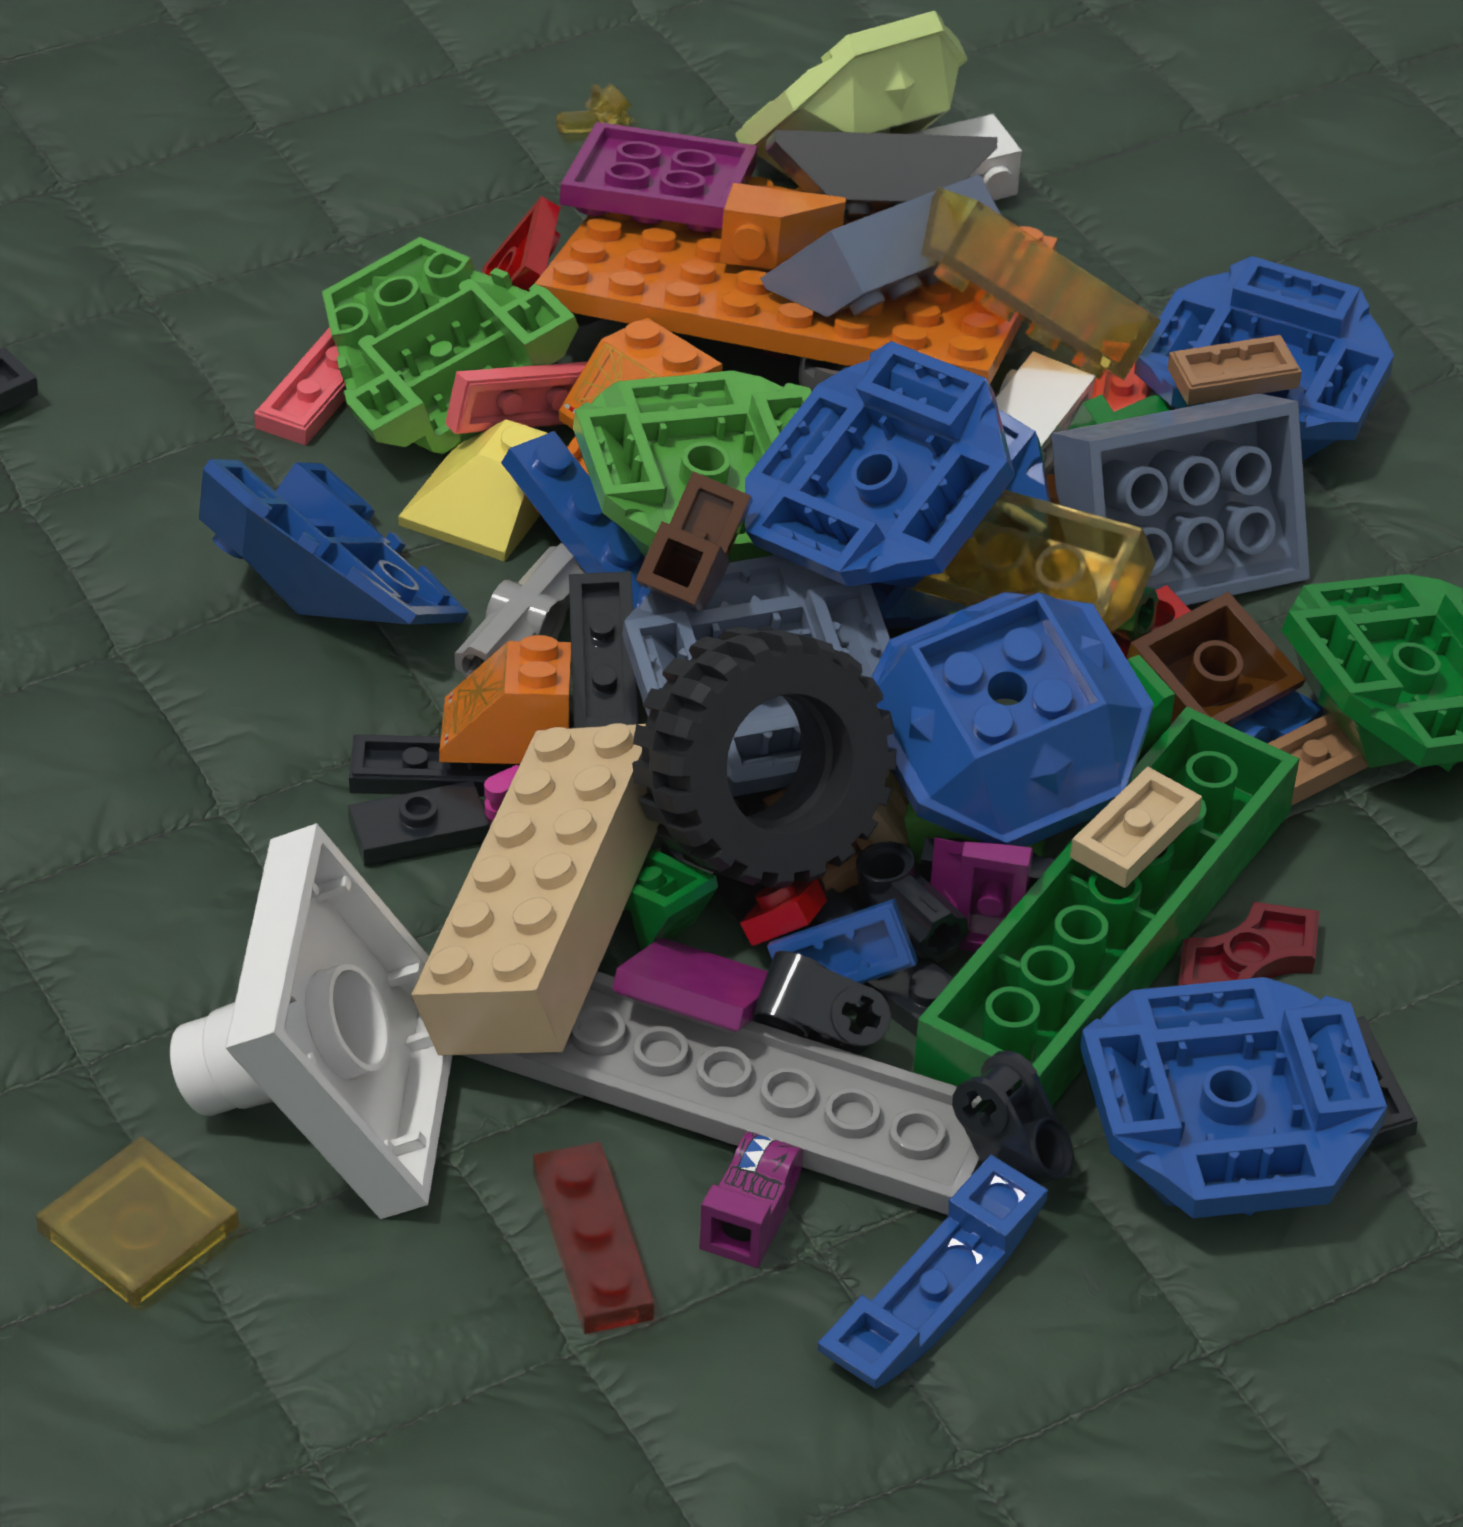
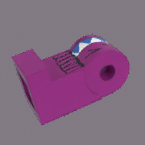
M747 1132L740 1141L732 1163L719 1186L712 1184L701 1204L699 1249L759 1268L788 1211V1203L800 1177L804 1150L754 1132ZM729 1222L750 1229L751 1240H734L726 1235L723 1226Z

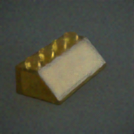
M940 187L934 193L921 255L938 265L933 273L934 276L962 293L968 285L984 295L979 303L983 308L1007 322H1010L1013 315L1021 318L1030 324L1025 332L1027 336L1054 352L1059 344L1075 353L1070 363L1084 372L1095 375V379L1100 381L1103 374L1107 373L1125 380L1160 323V319L980 201Z
M1004 490L973 531V538L967 539L943 573L926 575L913 588L909 589L967 606L975 605L1004 592L1024 595L1040 592L1056 599L1093 603L1111 633L1133 616L1156 562L1144 530L1141 527Z

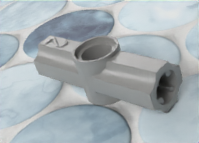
M562 542L558 546H550L518 583L510 579L504 580L495 589L488 603L485 620L455 652V669L462 673L465 678L508 641H521L523 638L533 635H544L556 640L558 639L565 622L566 612L570 608L569 574L585 573Z

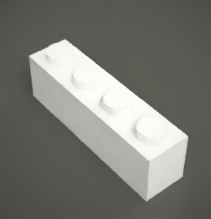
M1033 351L1018 371L1011 369L1002 383L1000 393L996 397V401L1000 410L1036 431L1041 443L1044 467L1047 474L1054 466L1052 433L1068 430L1082 403L1092 399L1096 376Z

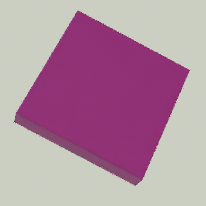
M663 938L653 942L617 968L612 990L616 991V994L736 1032L753 1020L751 1014L768 971Z

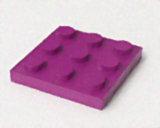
M596 122L561 182L559 205L575 207L578 212L586 215H603L607 212L631 215L633 220L646 224L659 223L663 220L686 223L688 228L700 232L722 229L724 208L732 184L748 185L757 165L758 145Z

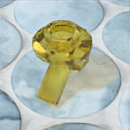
M594 83L590 88V98L584 104L588 111L559 112L556 118L557 130L561 134L591 132L596 122L628 126L632 120L626 112L632 105L612 84L609 83L602 89Z

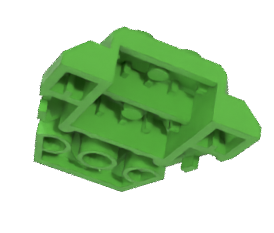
M422 237L413 240L322 291L331 335L339 354L337 357L339 370L346 385V390L344 391L345 398L351 414L376 442L407 447L415 443L431 452L444 454L457 447L460 443L481 433L455 434L445 425L456 371L553 364L564 357L579 328L575 316L547 288L533 284L529 288V292L512 285L509 273L495 268L490 272L491 276L474 269L470 257Z

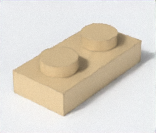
M1147 766L1072 839L1070 858L1126 888L1199 816L1202 796Z

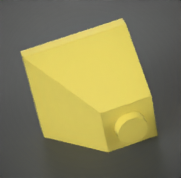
M505 419L460 443L450 451L398 516V525L505 562L541 514L535 512L534 505L501 462L509 448L548 433Z

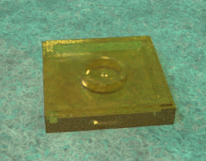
M142 1136L36 1215L37 1228L42 1235L133 1308L239 1226L238 1210Z

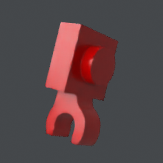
M794 879V882L789 887H765L755 895L757 903L740 924L751 946L809 925L828 900L817 879L809 883Z

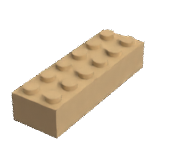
M615 723L602 727L570 729L554 727L535 732L411 993L438 1056L563 1052L657 833V827L660 825V823L646 818L639 802L640 797L648 793L647 788L634 783L632 763L642 760V747L633 744L636 724L625 725Z

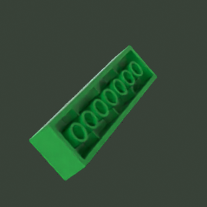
M1186 707L1135 766L1131 782L1148 766L1201 795L1202 801L1199 816L1126 888L1070 858L1071 841L918 1019L913 1073L959 1086L970 1077H979L983 1064L991 1055L998 1051L1010 1050L1021 1054L1031 1062L1038 1073L1040 1083L1051 1106H1053L1085 1066L1080 1049L1082 1030L1096 1018L1100 1020L1116 1002L1130 991L1148 989L1182 947L1183 940H1187L1288 816L1291 810L1300 758L1190 707ZM1018 1080L1010 1089L1013 1092L1017 1090L1021 1085V1081Z

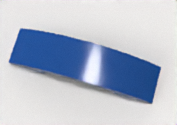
M990 1155L949 1199L948 1218L872 1300L864 1295L858 1298L818 1342V1351L875 1389L898 1376L923 1356L981 1295L1035 1220L1048 1198V1189L993 1155Z

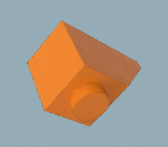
M733 183L723 213L719 263L775 269L830 230L843 226L846 198Z

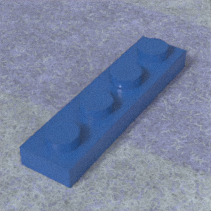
M555 431L509 448L501 464L568 551L574 556L585 573L631 571L633 610L636 607L639 608L651 591L640 586L636 581L645 557L626 531L602 513L590 476Z

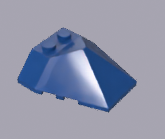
M209 459L203 468L199 520L215 533L213 541L220 549L235 558H244L297 614L408 625L463 622L469 614L427 567L421 565L417 570L400 555L406 544L396 533L389 532L386 538L381 535L369 522L375 510L323 463L295 462L276 491L269 487L240 460Z

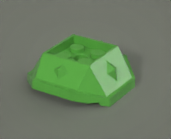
M738 371L615 382L602 391L592 403L586 402L577 408L573 423V430L602 513L622 527L643 556L646 557L661 521L670 524L692 472L694 471L745 493L746 476L811 394V389L787 383L782 387L763 377ZM744 520L728 559L731 563L775 555L754 546L745 532Z

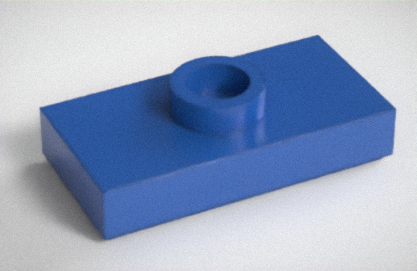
M895 898L771 941L767 946L772 960L775 952L778 951L797 953L811 958L824 965L830 971L860 984L915 966L918 962Z

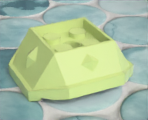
M935 10L846 35L821 57L823 63L805 72L780 96L767 103L745 122L743 127L735 133V136L739 143L758 145L757 155L792 179L766 152V140L775 130L909 134L925 130L950 110L958 68L967 62L968 59L958 38L944 25L943 20Z

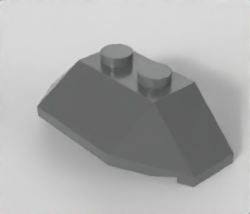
M775 130L766 140V152L804 192L845 197V209L849 210L848 219H862L870 216L871 211H883L965 180L997 149V137Z

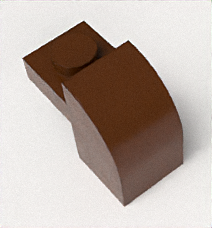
M693 471L670 524L661 521L636 578L638 584L693 609L703 610L715 593L730 563L728 556L753 502L751 495Z

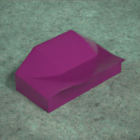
M935 837L931 885L967 918L968 935L962 939L957 949L976 952L1029 891L1033 849L1031 847L976 842L961 843Z

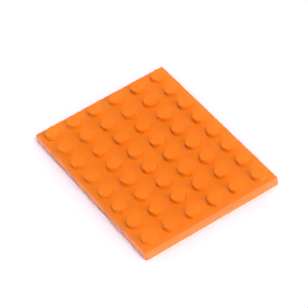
M751 177L748 185L804 192L800 187L790 189L774 186L771 180L762 177ZM871 211V215L880 211ZM607 212L603 215H588L534 284L547 288L571 313L628 324L648 317L670 332L846 366H853L870 360V353L892 341L985 377L990 384L1055 260L1058 238L1044 236L1036 228L1027 226L1014 227L1009 229L1011 233L1009 237L992 247L996 256L973 270L965 272L962 265L959 264L957 266L960 271L948 279L929 287L924 278L921 280L922 287L896 301H891L888 293L884 294L885 301L882 304L854 317L850 308L826 317L765 289L760 278L772 271L771 269L719 263L722 229L700 232L688 228L686 223L663 220L659 223L646 224L633 220L631 215ZM848 219L847 224L859 219Z

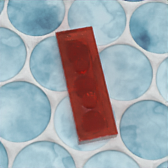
M601 1142L533 1154V1174L584 1334L654 1320V1300Z

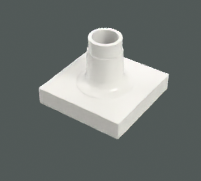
M317 823L270 839L236 1000L234 1003L212 1011L206 1017L180 1025L174 1031L171 1039L170 1061L173 1076L180 1093L188 1105L203 1116H214L236 1108L247 1109L274 1102L380 1219L428 1205L452 1055L438 1056L411 996L429 958L428 954Z

